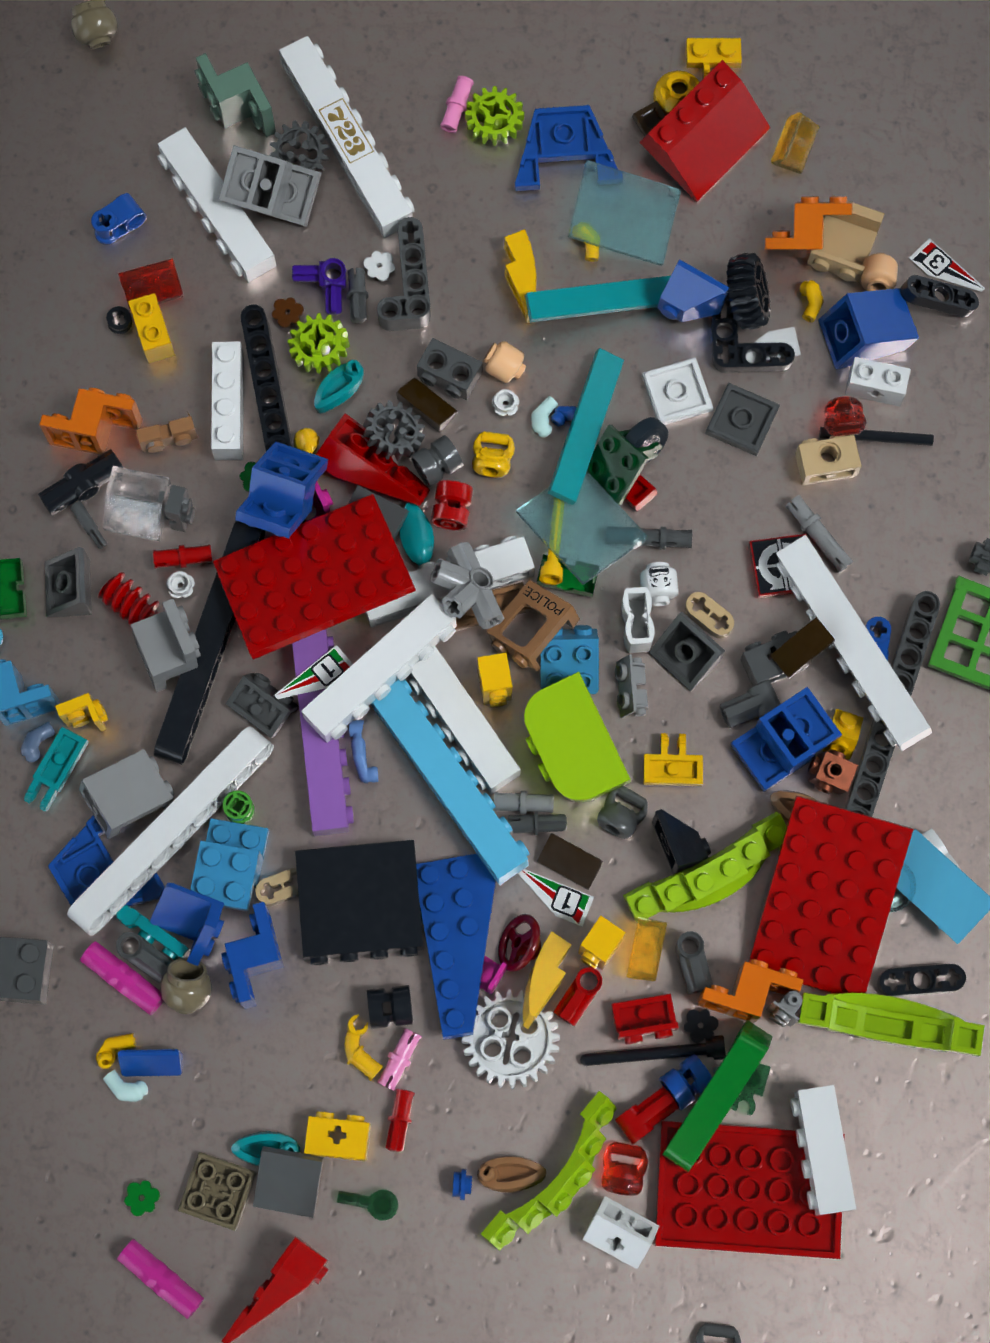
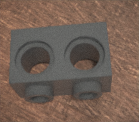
M434 338L430 341L417 364V376L420 377L419 379L428 386L433 387L436 385L443 388L446 394L455 399L461 397L468 400L483 373V362ZM433 362L443 364L439 369H432L429 365ZM458 374H464L468 377L465 381L454 379Z

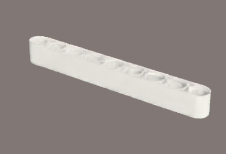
M253 727L245 728L71 905L67 913L68 917L90 936L99 932L223 805L224 798L228 793L236 791L272 753L274 745Z

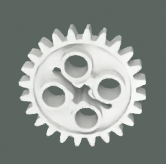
M508 989L506 998H502L497 991L495 993V1001L492 1002L485 996L486 1006L484 1008L480 1005L477 1006L478 1015L475 1019L474 1033L462 1038L463 1044L471 1045L464 1050V1055L474 1056L468 1062L469 1066L479 1065L476 1074L479 1077L487 1073L486 1081L488 1084L494 1078H497L499 1088H502L505 1081H509L511 1089H514L518 1080H520L524 1087H527L526 1078L531 1077L532 1080L537 1082V1071L544 1074L548 1073L544 1065L545 1062L549 1064L555 1063V1059L550 1053L559 1052V1047L552 1044V1042L559 1041L560 1035L551 1032L558 1028V1023L548 1022L553 1017V1012L543 1013V1008L534 1021L538 1026L537 1030L532 1034L523 1033L521 1031V1026L523 1025V991L519 992L517 998L513 997L511 989ZM518 1013L519 1020L515 1028V1036L518 1041L512 1042L509 1062L507 1065H504L503 1059L507 1050V1042L504 1037L508 1038L510 1036L513 1016ZM497 1015H504L508 1018V1022L504 1027L497 1028L491 1023L492 1019ZM490 1044H497L501 1047V1052L495 1057H489L485 1054V1049ZM524 1050L531 1055V1058L527 1063L520 1064L514 1060L515 1054L518 1051Z

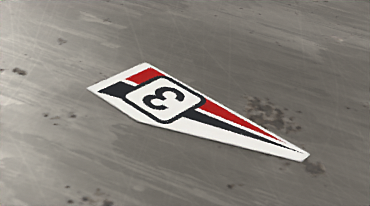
M930 238L909 257L911 261L929 276L980 292L985 289Z

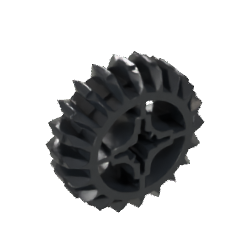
M743 253L731 257L727 264L726 282L729 287V301L731 303V311L734 313V319L742 329L752 330L767 325L770 318L771 301L766 272L764 271L761 259L755 253Z

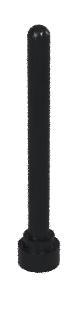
M716 1035L711 1036V1039H706L705 1043L583 1054L580 1062L584 1066L688 1057L693 1054L696 1056L707 1055V1058L713 1057V1060H722L726 1056L724 1036Z

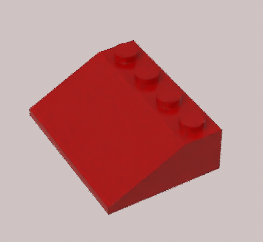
M722 60L639 143L697 202L771 127L742 80Z

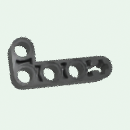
M414 217L404 218L398 225L404 296L386 297L377 305L379 325L386 331L424 328L429 324L431 318L422 223ZM408 233H413L414 243H409ZM411 257H416L419 259V261L416 263H409L407 262V259ZM412 283H420L422 285L418 289L409 287ZM420 308L425 311L421 315H415L411 313L414 309ZM387 311H394L397 313L394 317L391 318L383 315Z

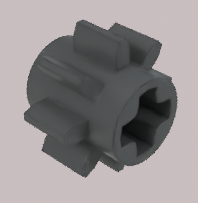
M989 538L986 541L984 540L983 544L976 542L969 558V562L975 565L974 571L986 576L990 573Z

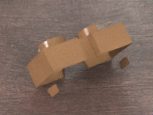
M189 413L188 417L169 421V424L162 426L157 424L139 429L137 424L138 430H136L142 452L157 453L162 451L164 447L174 444L184 446L191 443L192 440L198 439L192 417Z

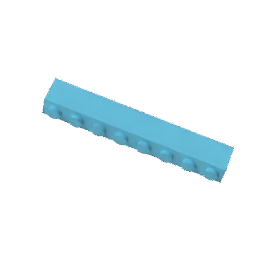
M398 679L390 686L391 691L386 697L380 701L376 699L370 705L500 886L529 866L527 856L530 853L521 840L516 842L510 834L513 829L505 817L498 818L493 809L496 806L487 793L482 795L476 786L479 782L472 771L469 769L465 772L459 764L462 758L453 746L450 748L446 746L443 741L446 737L438 724L431 725L426 716L429 713L420 700L415 702L410 696V693L413 691L405 679L403 681Z

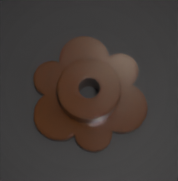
M292 297L286 300L278 299L274 302L275 310L272 312V318L278 320V325L282 328H287L291 324L297 325L296 322L300 321L304 308L301 304L296 303Z

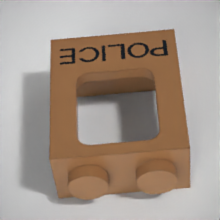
M529 579L502 612L505 619L486 632L492 640L491 646L498 653H508L520 667L525 669L528 666L538 672L541 667L536 658L565 623L573 628L580 618L571 604ZM530 607L546 617L547 620L526 646L521 647L504 637L502 633L522 608Z

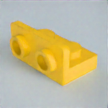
M89 693L55 706L59 717L67 727L79 728L90 723L89 719L92 718L101 732L107 730L104 722L109 719L104 706L100 703L99 699L94 700Z

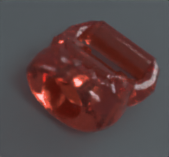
M837 397L830 400L825 406L824 413L826 418L824 427L830 435H855L864 431L867 424L866 417L863 414V405L857 398Z
M614 1142L607 1147L603 1155L604 1172L601 1179L604 1190L626 1196H636L641 1193L643 1176L648 1166L646 1151L642 1146ZM611 1154L634 1157L641 1160L639 1165L623 1163L618 1160L612 1161Z

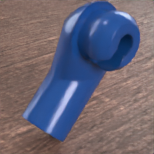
M558 406L554 409L551 421L557 426L564 425L565 421H572L577 407Z

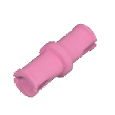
M466 76L457 77L451 97L447 98V109L440 124L441 129L449 133L457 132L462 113L467 110V99L474 85L472 79Z
M404 1028L394 1051H390L387 1056L390 1059L380 1079L377 1081L379 1084L395 1091V1087L405 1067H409L411 1064L409 1059L422 1036Z

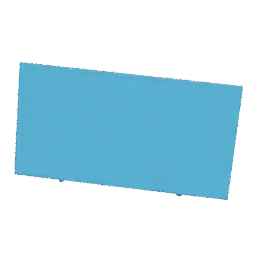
M915 829L910 839L897 889L938 926V929L943 930L953 941L959 944L990 911V896Z

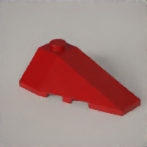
M344 413L316 453V455L328 459L325 472L330 473L336 478L420 506L430 489L406 466H398L391 456L389 459H386L385 452L382 451L377 455L375 453L377 447L375 445L368 447L367 443L370 438L363 437L366 428Z
M295 1237L270 1271L272 1274L270 1279H266L258 1288L252 1298L253 1302L250 1306L247 1305L222 1339V1342L232 1343L310 1287L313 1282L319 1284L329 1271L326 1267L329 1260L302 1239Z

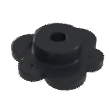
M702 1009L700 1012L690 1010L686 1015L688 1022L685 1023L684 1030L690 1033V1039L693 1042L700 1043L704 1038L711 1039V1036H714L713 1031L717 1029L719 1022L716 1017L710 1016V1012L707 1009ZM698 1023H702L703 1028H699Z

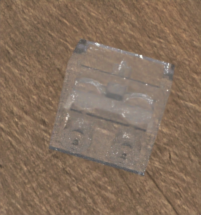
M113 466L106 490L103 529L160 541L166 518L164 510L172 486L169 477ZM160 491L165 492L162 503L157 502Z

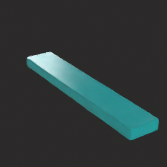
M671 275L528 292L525 295L529 320L531 323L658 307L660 297Z
M601 348L595 352L547 494L571 505L577 501L624 362L623 359Z

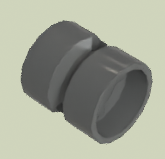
M446 435L432 442L430 449L422 448L410 455L417 473L428 487L441 481L444 473L450 475L463 467L458 451Z

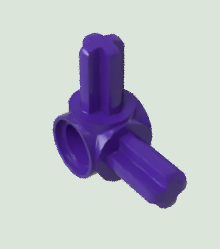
M330 258L326 261H319V265H294L292 268L293 281L319 282V286L325 290L326 314H341L342 290L346 288V268L344 263L339 259ZM329 269H337L341 275L337 279H330L327 277L326 272Z

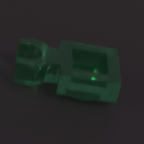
M759 1063L740 1095L731 1107L733 1111L737 1110L740 1101H745L749 1106L747 1115L751 1116L754 1113L756 1104L753 1096H763L770 1066Z

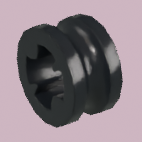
M113 307L107 313L106 320L111 332L124 334L132 327L131 313L125 307ZM123 315L125 323L123 325H120V323L115 325L114 317L119 316L120 318Z

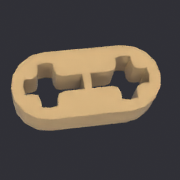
M695 592L688 597L685 611L690 619L715 638L722 639L730 635L734 627V619L727 610L703 592ZM692 602H704L703 609L708 614L700 609L697 612L693 611L694 604ZM711 616L717 621L725 619L727 621L725 624L727 629L720 628L717 630L715 628L716 622Z
M291 868L259 881L255 889L258 900L265 902L266 906H274L299 897L298 889L295 885L285 888V884L293 881L292 876L297 874V869ZM270 885L271 888L282 887L281 890L273 893V899L261 896V893L265 892L264 886Z

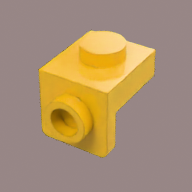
M835 709L832 721L842 735L823 748V752L836 750L846 755V760H850L859 739L864 717Z

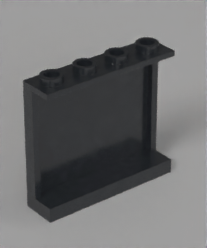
M414 840L295 851L302 950L305 961H310L311 965L328 964V959L340 958V962L346 963L358 961V956L370 955L371 960L388 958L389 953L400 952V957L417 956L418 951L424 950Z

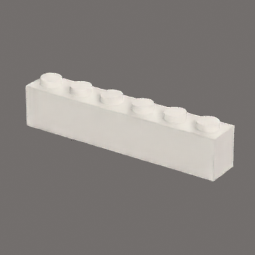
M184 127L157 143L160 152L157 158L165 170H171L174 175L172 180L178 190H184L189 197L186 200L194 212L199 211L202 215L201 222L209 234L213 232L218 238L216 244L223 255L228 253L233 260L230 263L235 273L239 277L243 275L249 283L276 267L273 252L240 206L219 200L223 180L187 128Z
M510 536L501 540L500 544L491 547L489 545H481L473 549L480 566L487 569L493 576L494 582L491 589L534 576L535 567L524 536L520 538ZM447 557L446 561L451 563L449 557ZM424 563L418 567V570L409 572L416 591L367 611L366 615L370 627L406 617L431 594L441 602L452 590L430 581L435 563Z
M431 594L301 711L303 718L327 743L332 738L334 740L339 739L347 731V725L352 720H359L366 715L370 709L368 706L376 699L380 701L386 697L391 691L390 686L398 679L403 681L413 671L412 666L419 660L423 662L428 659L435 650L434 646L441 640L446 642L456 632L455 627H457L456 617L447 615L443 611V604Z
M434 646L435 650L428 659L423 662L419 660L412 666L413 671L409 675L411 680L408 682L417 696L422 693L427 703L424 705L433 719L438 717L444 726L441 727V730L450 743L455 741L460 749L457 752L462 758L464 765H471L476 772L474 776L479 782V787L482 790L487 788L490 794H493L519 777L521 769L436 646Z

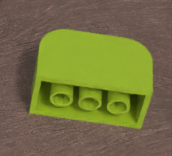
M580 672L541 689L530 698L524 713L525 725L530 734L529 737L525 738L532 754L534 756L539 754L543 763L539 764L538 767L545 781H552L555 788L565 798L574 802H589L631 782Z

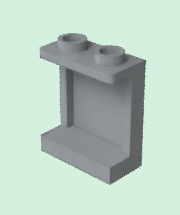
M145 749L81 781L79 791L108 839L118 835L122 827L163 807L165 810L174 799V791L167 780L163 781L158 773L159 766L153 756L149 757Z

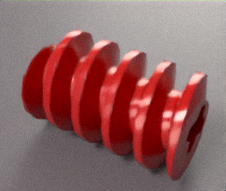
M124 572L112 577L98 594V599H102L106 606L111 605L114 613L120 612L121 619L128 620L130 626L135 622L161 613L157 612L160 604L158 601L153 602L151 605L148 604L151 598L149 593L142 598L140 597L143 590L142 587L139 586L133 591L131 590L134 584L132 579L123 583L125 578Z

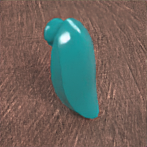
M350 360L332 370L323 379L314 399V407L317 413L322 414L337 407L358 390L364 376V370L360 362Z
M407 503L404 508L409 513L400 528V539L408 557L420 566L430 562L434 552L433 529L419 506Z
M271 1131L246 1135L238 1139L231 1147L236 1157L255 1166L260 1164L263 1146L300 1153V1146L295 1139L288 1135Z

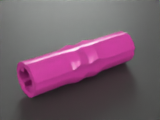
M93 942L80 958L83 964L150 1016L164 1002L159 989L98 942Z
M135 1239L131 1240L117 1257V1260L186 1319L193 1315L205 1299Z

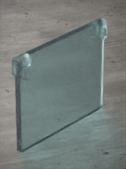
M587 160L584 164L568 237L662 266L681 189Z
M586 472L575 504H568L547 494L548 487L516 510V513L582 585L648 539V535L588 472Z

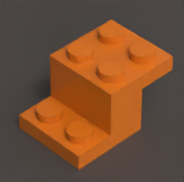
M802 196L801 202L795 203L794 236H790V230H773L772 236L765 238V249H823L825 215H852L853 202H847V196H830L829 202H819V196Z
M90 387L88 390L79 388L70 420L61 414L54 413L51 416L42 414L39 425L49 445L102 455L106 451L112 425L137 429L138 424L140 429L143 419L135 400L131 396L117 393L116 396L109 395L98 388Z
M751 959L750 963L745 961L738 969L731 995L728 994L729 990L727 988L711 985V988L705 987L700 993L697 1006L755 1023L761 1018L768 991L784 996L790 991L799 993L803 979L797 978L798 973L780 968L778 972L768 969V964L763 961Z

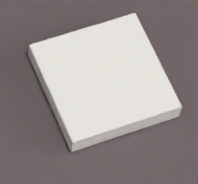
M696 357L642 373L656 419L660 420L664 425L713 411V405Z

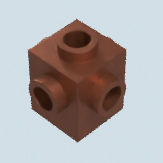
M836 750L825 751L812 758L808 767V772L811 773L808 781L816 784L815 789L826 794L834 792L841 795L849 791L858 765L846 760V755Z

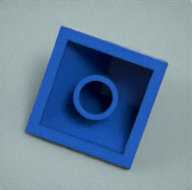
M679 260L660 297L657 309L668 319H676L680 322L717 315L723 309L729 287Z

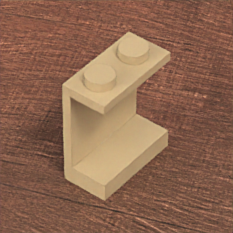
M853 203L852 215H825L823 249H812L807 264L817 271H828L836 274L845 281L859 282L865 268L862 263L870 255L885 213Z

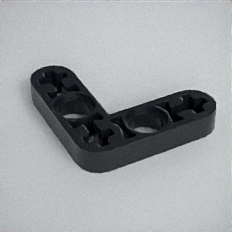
M727 293L725 299L727 306L726 318H721V313L711 316L712 361L714 367L724 373L788 370L792 366L795 352L791 345L782 342L738 344L737 321L734 319L733 311H731L729 293ZM721 326H727L732 330V335L728 338H721L716 331ZM723 346H728V358H731L727 364L723 363V359H721ZM767 351L770 352V354H769V357H770L769 363H765V362H766V356H767V353H766V352H767ZM757 352L761 355L762 359L759 363L752 364L746 360L747 353ZM778 352L784 353V356H786L785 362H780V359L777 357Z

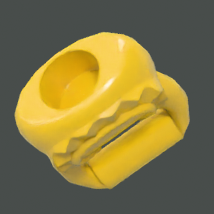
M300 429L294 435L293 446L316 455L320 437L313 429Z
M486 431L479 433L473 442V470L477 474L486 477L499 478L507 475L511 466L510 460L515 451L513 438L508 434ZM481 442L506 445L508 447L506 450L482 447Z

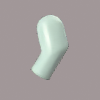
M548 396L531 414L532 429L542 438L547 437L552 432V426L548 424V416L558 407V403L551 396Z
M115 1070L103 1078L110 1090L120 1101L137 1102L142 1100L143 1096L148 1093V1086L145 1082L140 1080L136 1083L124 1082Z

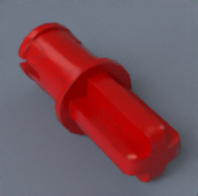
M396 1089L392 1116H388L390 1126L386 1149L393 1152H402L404 1150L408 1124L412 1123L409 1117L415 1093Z

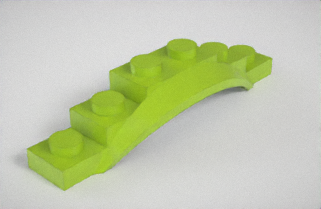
M776 811L751 825L752 829L702 862L652 883L648 881L624 894L623 897L634 920L640 923L658 912L675 913L696 910L717 903L738 891L760 870L766 858L771 856L769 852L782 845L787 827L781 814Z
M805 992L802 994L803 1001L800 1006L798 1024L825 1028L827 1031L854 1035L857 1038L911 1048L920 1047L942 1052L950 1051L977 1057L981 1056L985 1025L965 1022L961 1018L945 1011L914 1001L877 994L832 993L824 996Z
M599 1091L580 1113L585 1120L581 1135L568 1162L558 1176L541 1193L523 1206L508 1214L500 1210L481 1233L499 1251L513 1240L515 1232L519 1227L529 1234L544 1218L552 1214L557 1217L561 1211L569 1207L573 1196L578 1190L590 1181L592 1173L596 1170L592 1166L594 1157L600 1152L606 1140L599 1130L612 1120L614 1112L617 1110V1107L606 1095Z

